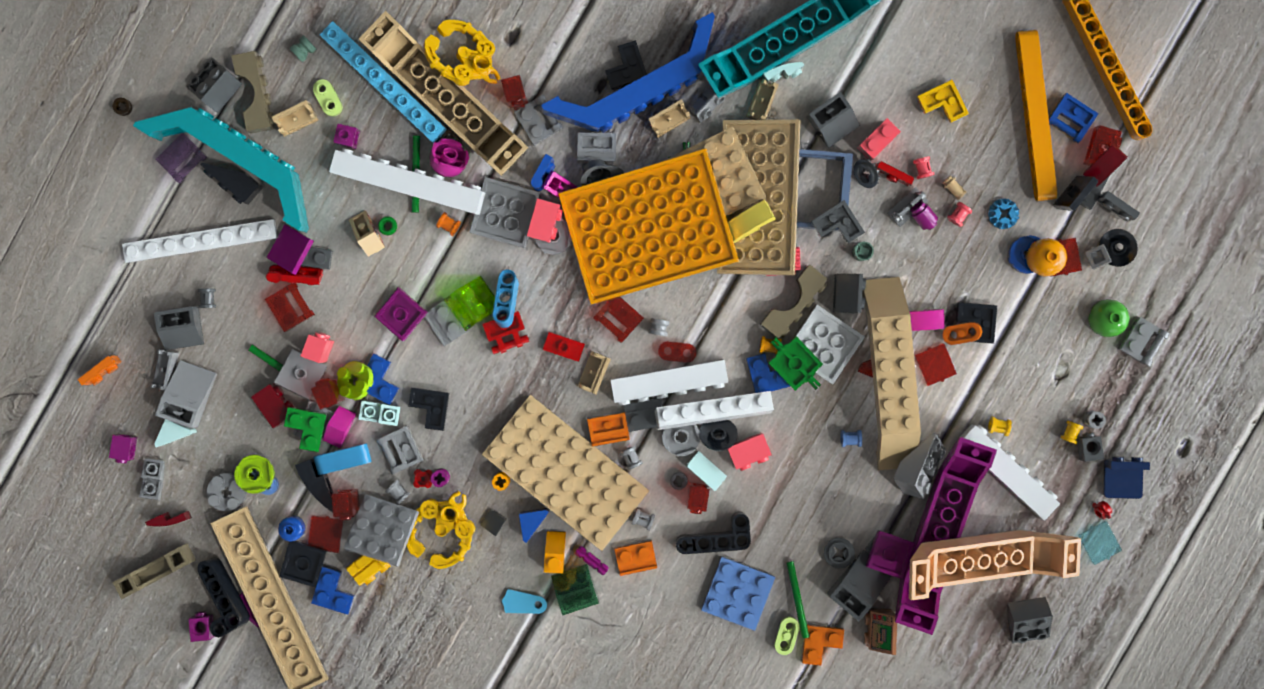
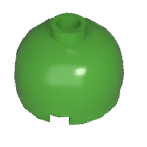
M1111 299L1101 300L1094 304L1088 317L1092 330L1103 337L1118 336L1126 330L1130 319L1125 305Z

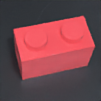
M887 118L857 149L867 159L873 160L901 131Z
M537 198L527 236L551 243V239L555 240L558 230L555 228L556 221L561 220L563 210H560L561 206Z
M315 332V334H309L301 357L317 363H325L328 360L334 341L329 339L330 335Z
M762 432L739 441L727 449L735 469L740 468V471L750 468V464L756 461L758 464L769 460L768 456L772 455Z

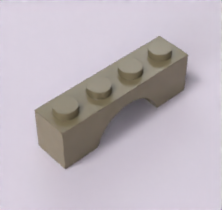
M255 51L231 55L235 75L248 79L254 88L253 103L243 112L246 131L253 134L273 130V124L275 123L272 116L274 114L270 112L269 108L271 98L269 93H266L265 86H268L265 74L263 75L261 67H264L262 56H259Z
M808 265L796 279L800 289L797 303L786 311L771 309L760 325L777 337V339L780 337L784 338L791 330L789 328L791 323H797L802 317L801 311L805 307L809 308L815 301L814 295L817 292L821 293L826 288L827 284L825 282L828 279L813 266Z
M187 543L112 583L122 600L192 563L196 558Z

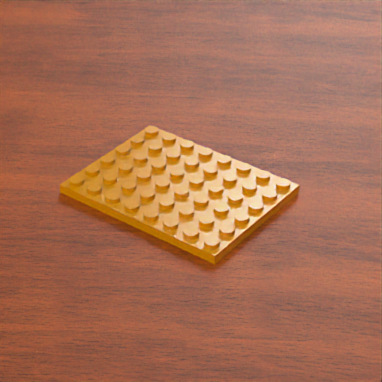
M706 148L559 193L591 305L739 261Z

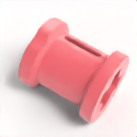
M929 156L913 161L918 171V180L935 175L931 171Z
M958 202L956 209L951 215H948L947 219L956 226L962 227V222L968 214L972 213V210L965 204Z

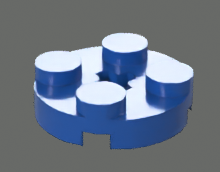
M1032 235L1023 236L1011 244L1008 252V262L1016 271L1023 274L1033 273L1027 265L1024 251L1027 252L1031 244L1040 238Z

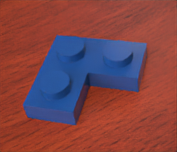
M373 353L367 365L373 373V384L367 392L369 395L391 405L399 390V387L383 380L391 362Z
M765 353L746 358L755 393L790 387L775 370L770 372Z
M326 566L322 567L311 604L349 614L355 595L337 590L342 571Z

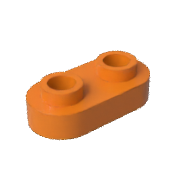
M976 322L948 326L943 331V339L949 345L973 342L982 335V328ZM971 328L975 329V335L970 333ZM953 331L957 334L956 338L951 336Z

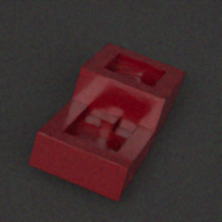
M1112 144L1084 171L1083 175L1095 177L1098 180L1096 185L1098 187L1128 156Z
M189 511L173 518L170 517L169 512H166L145 523L147 526H169L192 517Z

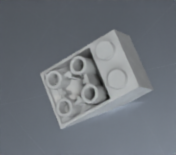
M180 360L161 397L155 416L191 429L198 427L217 373Z
M936 433L931 434L900 462L893 479L904 494L925 499L926 494H929L932 479L936 477L939 462L943 460L946 452Z

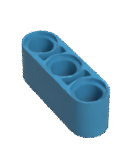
M509 269L503 270L499 274L493 308V318L501 328H507L513 322L519 281L515 273ZM513 278L512 282L508 284L505 283V280ZM510 296L508 301L502 302L503 297ZM502 314H507L506 319L499 320Z
M367 443L313 457L318 475L372 462Z

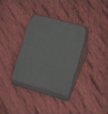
M490 509L481 526L497 536L507 518Z

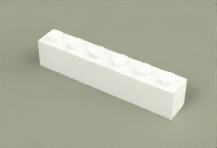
M725 360L611 379L614 402H619V406L630 404V400L638 399V402L649 401L651 396H656L657 399L666 398L668 393L675 392L677 396L687 394V390L694 389V392L705 391L707 386H713V389L725 387L724 383H728Z
M771 391L656 407L655 417L657 430L770 414L774 408Z
M971 424L960 437L997 449L992 467L988 471L1038 518L1045 521L1060 505L1056 500L1058 497L1051 490L1046 491L1042 487L1044 484L1037 477L1032 478L1028 474L1030 471L1023 464L1018 465L1014 461L1016 458L1009 451L1004 452L1000 448L1002 445L995 438L990 439L986 435L988 432L981 425Z

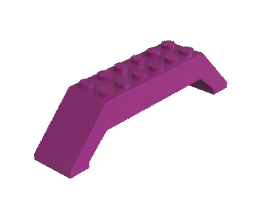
M962 437L958 438L938 469L913 540L915 545L910 559L921 543L961 538L979 484L992 467L997 449ZM909 560L904 578L900 579L895 622L933 635L939 618L938 612L943 586L933 588L929 592V598L910 600Z

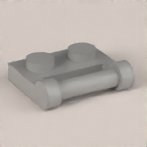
M544 94L514 112L534 146L563 129L562 124L558 123L555 118L546 116L552 126L547 130L534 109L538 105L541 108V105L546 103L547 99Z
M1138 317L1119 350L1143 365L1150 367L1159 347L1170 334L1144 318ZM1155 333L1157 337L1145 357L1140 355L1152 334Z
M408 426L376 440L383 449L391 467L390 472L392 475L423 461ZM391 439L403 463L401 465L397 464L387 442Z

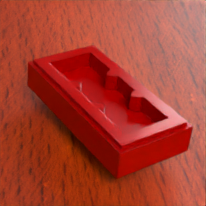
M882 161L877 163L875 167L880 170V173L887 176V180L893 183L898 181L909 187L914 181V177Z
M548 332L543 350L579 362L585 344Z

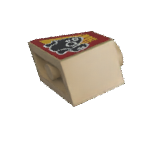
M366 211L349 219L356 240L368 257L385 248L380 234Z

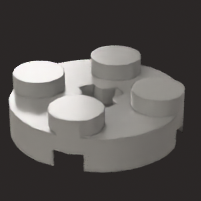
M563 218L560 221H556L555 228L558 229L557 234H559V238H555V241H551V243L535 239L538 247L543 252L557 255L565 252L571 245L572 239L569 228Z
M697 425L664 429L662 441L665 448L672 454L687 456L698 447L700 431ZM680 431L687 435L684 438V442L676 440V436H678Z
M222 473L215 476L208 484V503L217 510L225 512L234 510L246 499L247 492L236 484L233 473ZM229 487L228 490L231 491V495L225 497L222 490Z

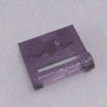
M182 132L155 160L175 181L181 184L184 181V177L199 162L204 161L207 156ZM194 152L196 155L177 172L175 169Z

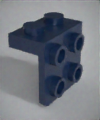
M1114 456L1112 460H1104V497L1142 498L1143 470H1150V462L1143 461V457H1131V460H1124V457Z

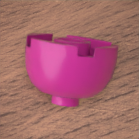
M444 138L440 142L433 144L429 155L430 165L437 174L443 177H455L466 168L469 153L467 149L464 150L461 147L462 144L460 142Z

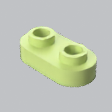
M318 80L313 86V92L319 104L327 115L332 117L338 116L342 112L343 106L334 87L327 80ZM321 86L326 87L324 92H320ZM330 103L335 104L333 109H329Z
M784 617L780 622L774 646L781 655H788L794 649L799 632V623L794 617ZM792 623V628L787 629L786 624ZM782 641L787 642V645L785 647L780 646V643Z

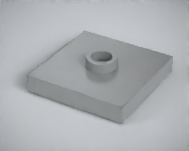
M292 349L274 384L310 400L327 366L301 357L302 353Z

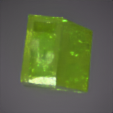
M479 276L455 290L444 301L464 330L467 331L493 314L495 295L484 279Z

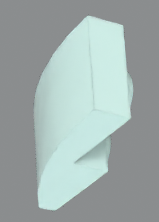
M803 62L784 64L768 71L762 78L766 82L771 81L773 83L782 77L781 73H783L786 79L789 77L794 79L802 73L801 69L804 67Z
M361 400L358 419L397 426L400 407Z

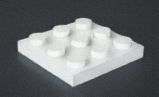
M819 305L815 306L796 334L805 346L823 363L816 371V374L831 384H834L865 338V336Z

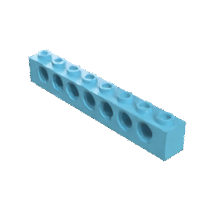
M332 21L320 36L431 142L437 143L447 129Z

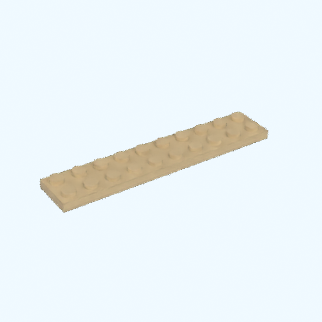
M246 506L210 523L288 688L310 689L327 681L329 678L281 577H279L280 574L248 507Z

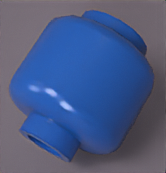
M295 515L286 517L279 523L278 532L280 537L285 541H296L305 533V523L303 519Z

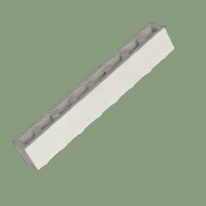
M342 148V151L335 150L329 170L330 173L480 215L485 197L481 187L470 184L468 188L462 186L463 182L454 179L451 182L444 181L445 177L433 174V177L426 176L425 171L415 169L414 172L408 171L407 166L397 164L394 167L389 165L390 161L380 158L378 162L371 160L372 156L360 153V157L353 155L354 151Z

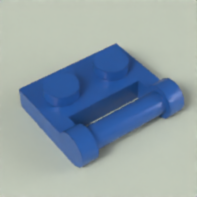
M1065 93L1049 116V125L1053 124L1073 137L1075 142L1079 143L1099 113L1068 93ZM1059 114L1081 127L1079 132L1057 118Z
M545 154L531 179V185L536 191L543 190L542 186L546 176L549 175L551 170L554 171L555 169L554 159L548 154Z

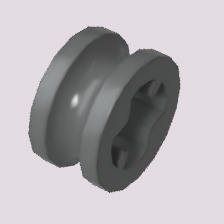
M677 472L673 474L670 482L674 489L682 490L686 487L688 478L684 473ZM676 476L684 478L685 481L682 482V486L674 484Z

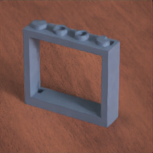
M799 149V157L842 161L839 203L845 200L847 205H849L853 154ZM797 221V228L815 229L810 222Z

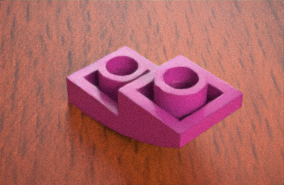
M944 309L909 311L912 331L945 328Z

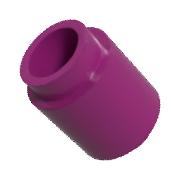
M920 201L911 208L912 217L923 230H931L937 225L938 217L928 204Z

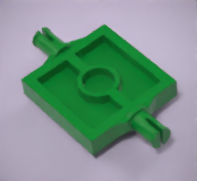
M797 336L785 345L777 337L770 342L778 351L768 363L795 391L807 382L815 390L821 386L813 376L823 363Z

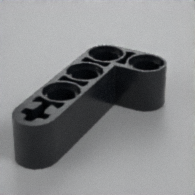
M735 512L731 517L732 531L680 535L676 539V548L681 554L745 550L751 544L749 518L743 512ZM739 516L745 518V523L741 526L735 524V520ZM741 535L747 538L746 543L743 545H739L736 542L737 538ZM720 537H725L728 539V542L725 546H719L717 544V541ZM703 538L709 541L708 545L704 548L698 545L699 540ZM692 539H695L696 548H693L691 544L686 545V549H683L679 544H682L683 540H686L688 544L693 543Z
M213 557L200 562L197 567L198 574L221 615L220 618L213 621L210 625L212 635L219 638L245 625L249 621L250 615L222 561L217 557Z

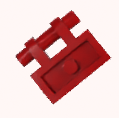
M519 311L514 312L513 322L507 328L499 327L495 320L482 324L488 341H497L498 345L491 347L493 354L499 352L502 354L507 352L508 349L516 346L519 348L523 344L530 342L528 335L520 337L518 333L525 329ZM507 315L500 317L499 320L506 319ZM513 334V340L503 342L502 337Z

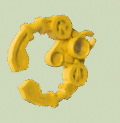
M445 20L437 27V31L443 37L450 36L454 31H459L463 34L467 32L473 37L472 41L477 44L475 50L464 46L458 49L456 57L462 65L456 66L455 69L451 68L450 65L445 67L439 62L440 58L435 53L440 44V40L430 34L424 42V53L430 68H435L441 73L442 77L454 81L459 86H466L470 80L483 79L488 83L496 84L497 80L501 79L499 73L492 67L495 45L486 38L482 31H477L473 28L470 22ZM494 74L496 79H490L488 75Z
M459 491L453 493L447 501L437 502L435 499H427L416 510L419 514L415 525L417 522L421 523L423 517L427 519L435 517V534L437 536L443 537L455 529L456 535L461 539L458 543L461 547L458 552L454 551L452 556L448 558L442 554H433L431 556L429 565L436 569L448 568L459 561L463 562L465 553L471 548L475 525L471 520L467 519L463 510L466 505V495L462 494L461 503L455 502V497L461 494ZM447 509L454 510L455 516H449ZM413 527L406 546L410 554L419 558L425 551L423 543L415 539L417 529Z

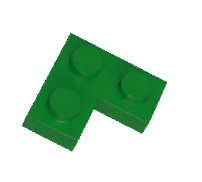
M288 406L284 427L303 430L299 449L319 452L326 413Z

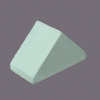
M165 419L154 445L155 447H160L197 433L195 428L191 429Z

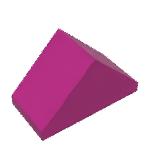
M552 170L542 186L543 190L559 198V193L578 188Z
M339 406L327 424L323 441L341 448L357 414Z

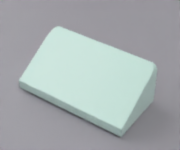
M699 451L686 464L692 472L714 491L718 489L727 477Z

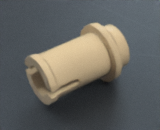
M950 175L943 181V188H947L959 200L966 194V191L955 181L956 178Z

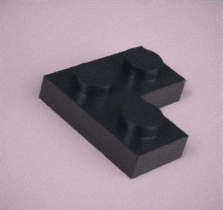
M636 40L618 46L623 65L605 70L611 90L631 84L647 75Z
M958 302L956 322H976L982 328L981 337L973 342L994 344L997 305Z
M411 388L408 407L427 409L425 429L445 431L450 393Z

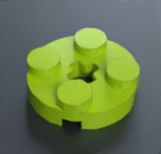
M351 361L337 371V386L341 396L352 400H359L368 394L367 390L373 384V373L370 367L358 361ZM354 377H357L358 380L355 381V385H354L353 379H354Z
M249 455L244 457L235 468L234 477L236 484L247 493L257 494L271 487L275 471L269 459L259 455ZM253 469L259 472L256 480H254V477H250Z

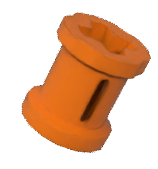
M444 212L439 218L436 227H441L448 231L453 237L461 225V221H455Z

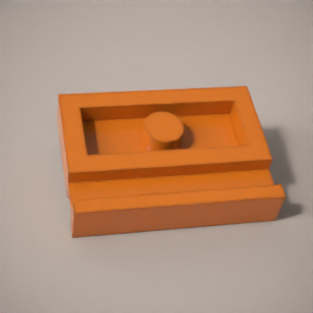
M107 356L77 380L82 386L92 384L95 386L103 380L102 377L106 373L111 374L117 370V365L122 361L118 356Z
M625 412L587 419L592 447L630 440Z
M652 540L614 548L620 576L657 568Z

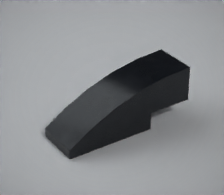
M314 459L296 464L295 467L310 493L332 513L340 510L328 475L320 476L317 474Z

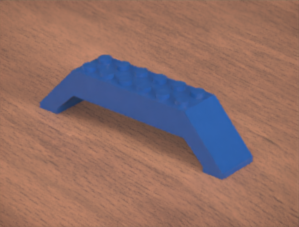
M712 12L695 21L692 27L694 34L686 54L588 107L562 101L557 96L541 105L543 115L594 132L601 130L604 133L612 128L613 123L618 121L620 124L628 120L633 112L637 115L646 110L648 104L652 103V105L661 102L666 94L672 96L680 91L681 86L685 85L688 87L694 84L701 73L698 64L704 61L715 18L714 13Z

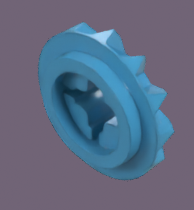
M1009 199L996 200L989 208V220L999 229L1011 228L1019 219V209L1016 203ZM1000 209L1003 211L1009 209L1007 213L1009 217L1000 218L1002 214Z

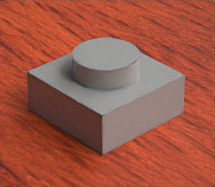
M1104 244L1085 252L1093 270L1112 262Z

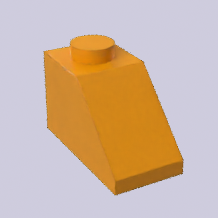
M547 531L544 557L545 573L563 574L566 532Z

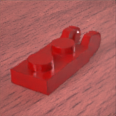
M272 265L266 274L267 281L271 283L284 281L288 283L319 285L323 277V269L300 266L295 275L279 265Z

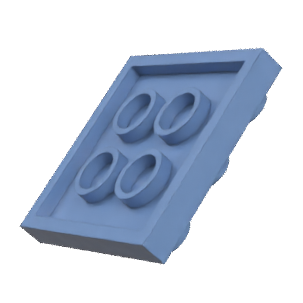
M721 556L701 611L755 631L775 576Z

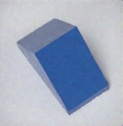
M548 508L519 513L522 537L525 543H527L550 510Z

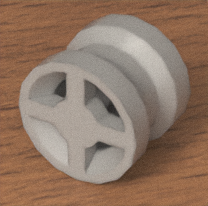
M651 318L652 327L648 333L667 337L666 329L670 321Z

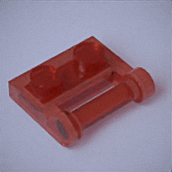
M291 283L265 299L284 332L315 316L313 310L309 309L297 289V283ZM291 292L303 315L298 316L286 296L287 293Z
M619 296L609 299L593 319L603 324L622 343L644 317ZM607 311L627 328L624 333L604 316Z

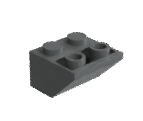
M211 58L210 61L203 65L199 74L191 79L187 87L202 102L218 113L242 83L214 58Z
M841 92L816 108L806 117L828 148L860 126L852 107Z
M863 274L834 275L833 312L861 313V309L865 308V298H862V290L866 288V278H863Z
M191 306L154 312L156 330L165 350L204 345L198 307Z
M1046 597L1008 603L1007 620L1012 644L1025 643L1036 639L1043 640L1050 637L1053 615Z

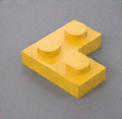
M953 79L917 96L924 114L942 106L950 123L969 114Z

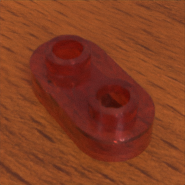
M666 341L659 346L658 354L663 360L688 363L695 359L696 349L688 343ZM667 347L672 350L669 355L664 353V349ZM686 349L690 350L691 352L690 356L685 357L683 355V352Z

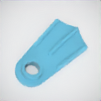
M508 589L502 599L505 613L540 614L547 608V602L543 597ZM540 601L542 607H536L535 602Z

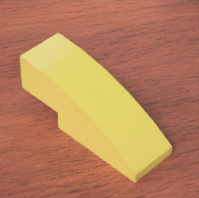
M765 200L728 222L734 243L776 219Z

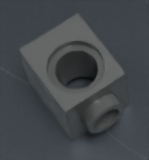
M1094 432L1083 433V437H1077L1079 460L1087 462L1104 459L1101 436L1094 435ZM1089 442L1093 443V449L1091 451L1087 450V444Z

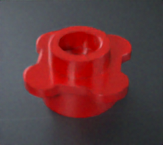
M416 469L414 471V487L430 488L432 486L431 475L433 472L429 469L426 471Z
M1101 501L1098 504H1092L1094 512L1099 518L1103 520L1111 518L1112 508L1107 502Z

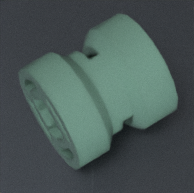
M303 35L299 38V44H293L290 47V50L302 62L307 59L308 52L314 53L317 50Z
M865 241L857 243L852 249V255L857 261L869 260L874 253L873 246Z

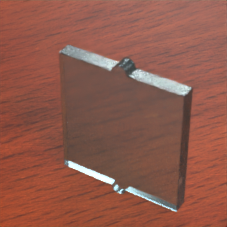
M1107 521L1096 526H1090L1089 530L1078 535L1093 565L1105 559L1109 560L1111 556L1122 551Z

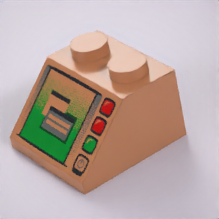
M870 608L868 613L865 614L867 633H864V644H867L869 650L896 655L897 623L895 622V613L891 609Z

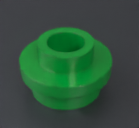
M385 216L380 219L378 229L383 235H392L397 230V222L394 218ZM386 223L391 224V228L389 230L385 229Z

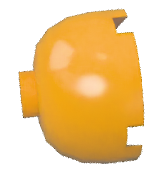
M1050 238L1039 239L1031 244L1026 254V261L1033 273L1043 277L1053 276L1066 265L1067 253L1064 246L1057 240Z

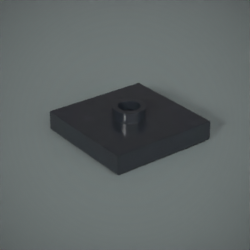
M1076 176L1053 206L1059 210L1075 211L1097 185L1098 180L1093 176Z
M298 541L289 542L279 577L316 588L328 550Z

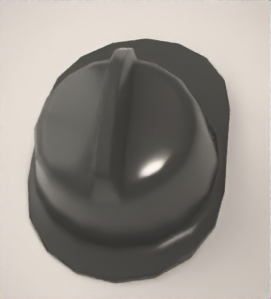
M595 159L582 164L583 174L580 182L582 186L624 174V171L619 167L607 165L600 159Z

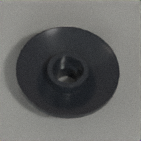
M1112 229L1106 232L1099 241V246L1105 245L1112 260L1108 264L1112 266L1122 267L1128 265L1135 259L1138 252V244L1135 237L1123 229ZM1117 243H1121L1123 249H1119Z
M730 420L703 423L699 436L701 442L707 448L714 451H724L736 443L738 431Z

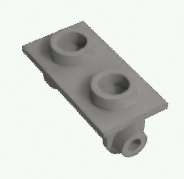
M710 86L703 93L707 100L704 101L702 98H699L691 106L690 112L702 122L712 114L717 105L723 103L727 95L718 98Z
M915 187L887 214L901 227L912 217L910 210L916 203L923 201L925 204L928 202L925 198V193Z

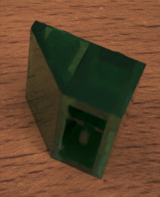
M588 564L563 571V574L551 575L562 616L599 604L600 599Z

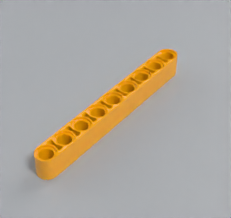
M1062 0L1129 135L1134 140H1142L1149 137L1153 130L1152 125L1089 0ZM1077 7H1081L1084 10L1083 15L1077 12ZM1086 24L1092 26V32L1087 31ZM1095 41L1101 44V49L1095 47ZM1103 58L1109 60V66L1104 65ZM1112 75L1117 76V84L1112 81ZM1121 92H1124L1126 94V101L1121 99ZM1130 109L1135 112L1134 118L1129 115ZM1139 126H1141L1144 130L1143 135H1140L1138 133Z
M1037 30L1016 32L1015 43L1033 194L1035 201L1053 200L1057 198V184L1039 34Z

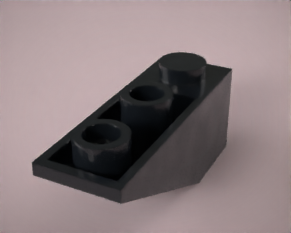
M206 163L200 164L204 168L203 172L211 179L215 177L219 181L218 185L223 190L231 191L234 194L232 198L239 204L243 202L249 205L263 189L255 179L246 173Z

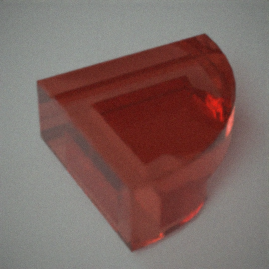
M870 359L858 367V372L873 378L872 362Z

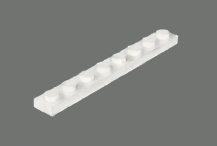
M274 219L124 243L122 247L125 263L272 240L277 239L278 234L276 222Z

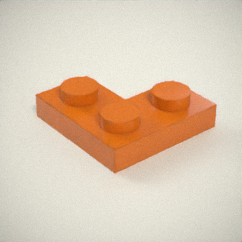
M807 624L809 637L804 638L802 664L821 666L823 647L843 649L845 630L844 628Z

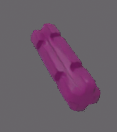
M579 546L575 551V555L579 558L582 557L583 561L593 569H597L598 573L601 575L606 574L609 567L601 563V560L592 553L587 552L583 546Z

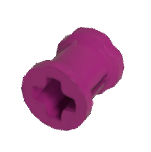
M438 469L431 475V482L435 487H443L450 480V474L446 469ZM440 473L442 474V477H445V479L441 481V483L439 482V479L436 478V476H438Z

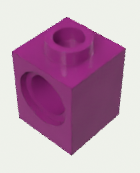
M337 124L333 143L356 149L360 130L355 127Z
M123 434L112 435L109 458L115 459L117 463H127V461L134 460L138 437Z
M206 611L196 612L194 616L189 618L190 642L208 641L215 637L210 631V625L214 621L213 614H207ZM198 622L204 623L205 630H201L198 627Z

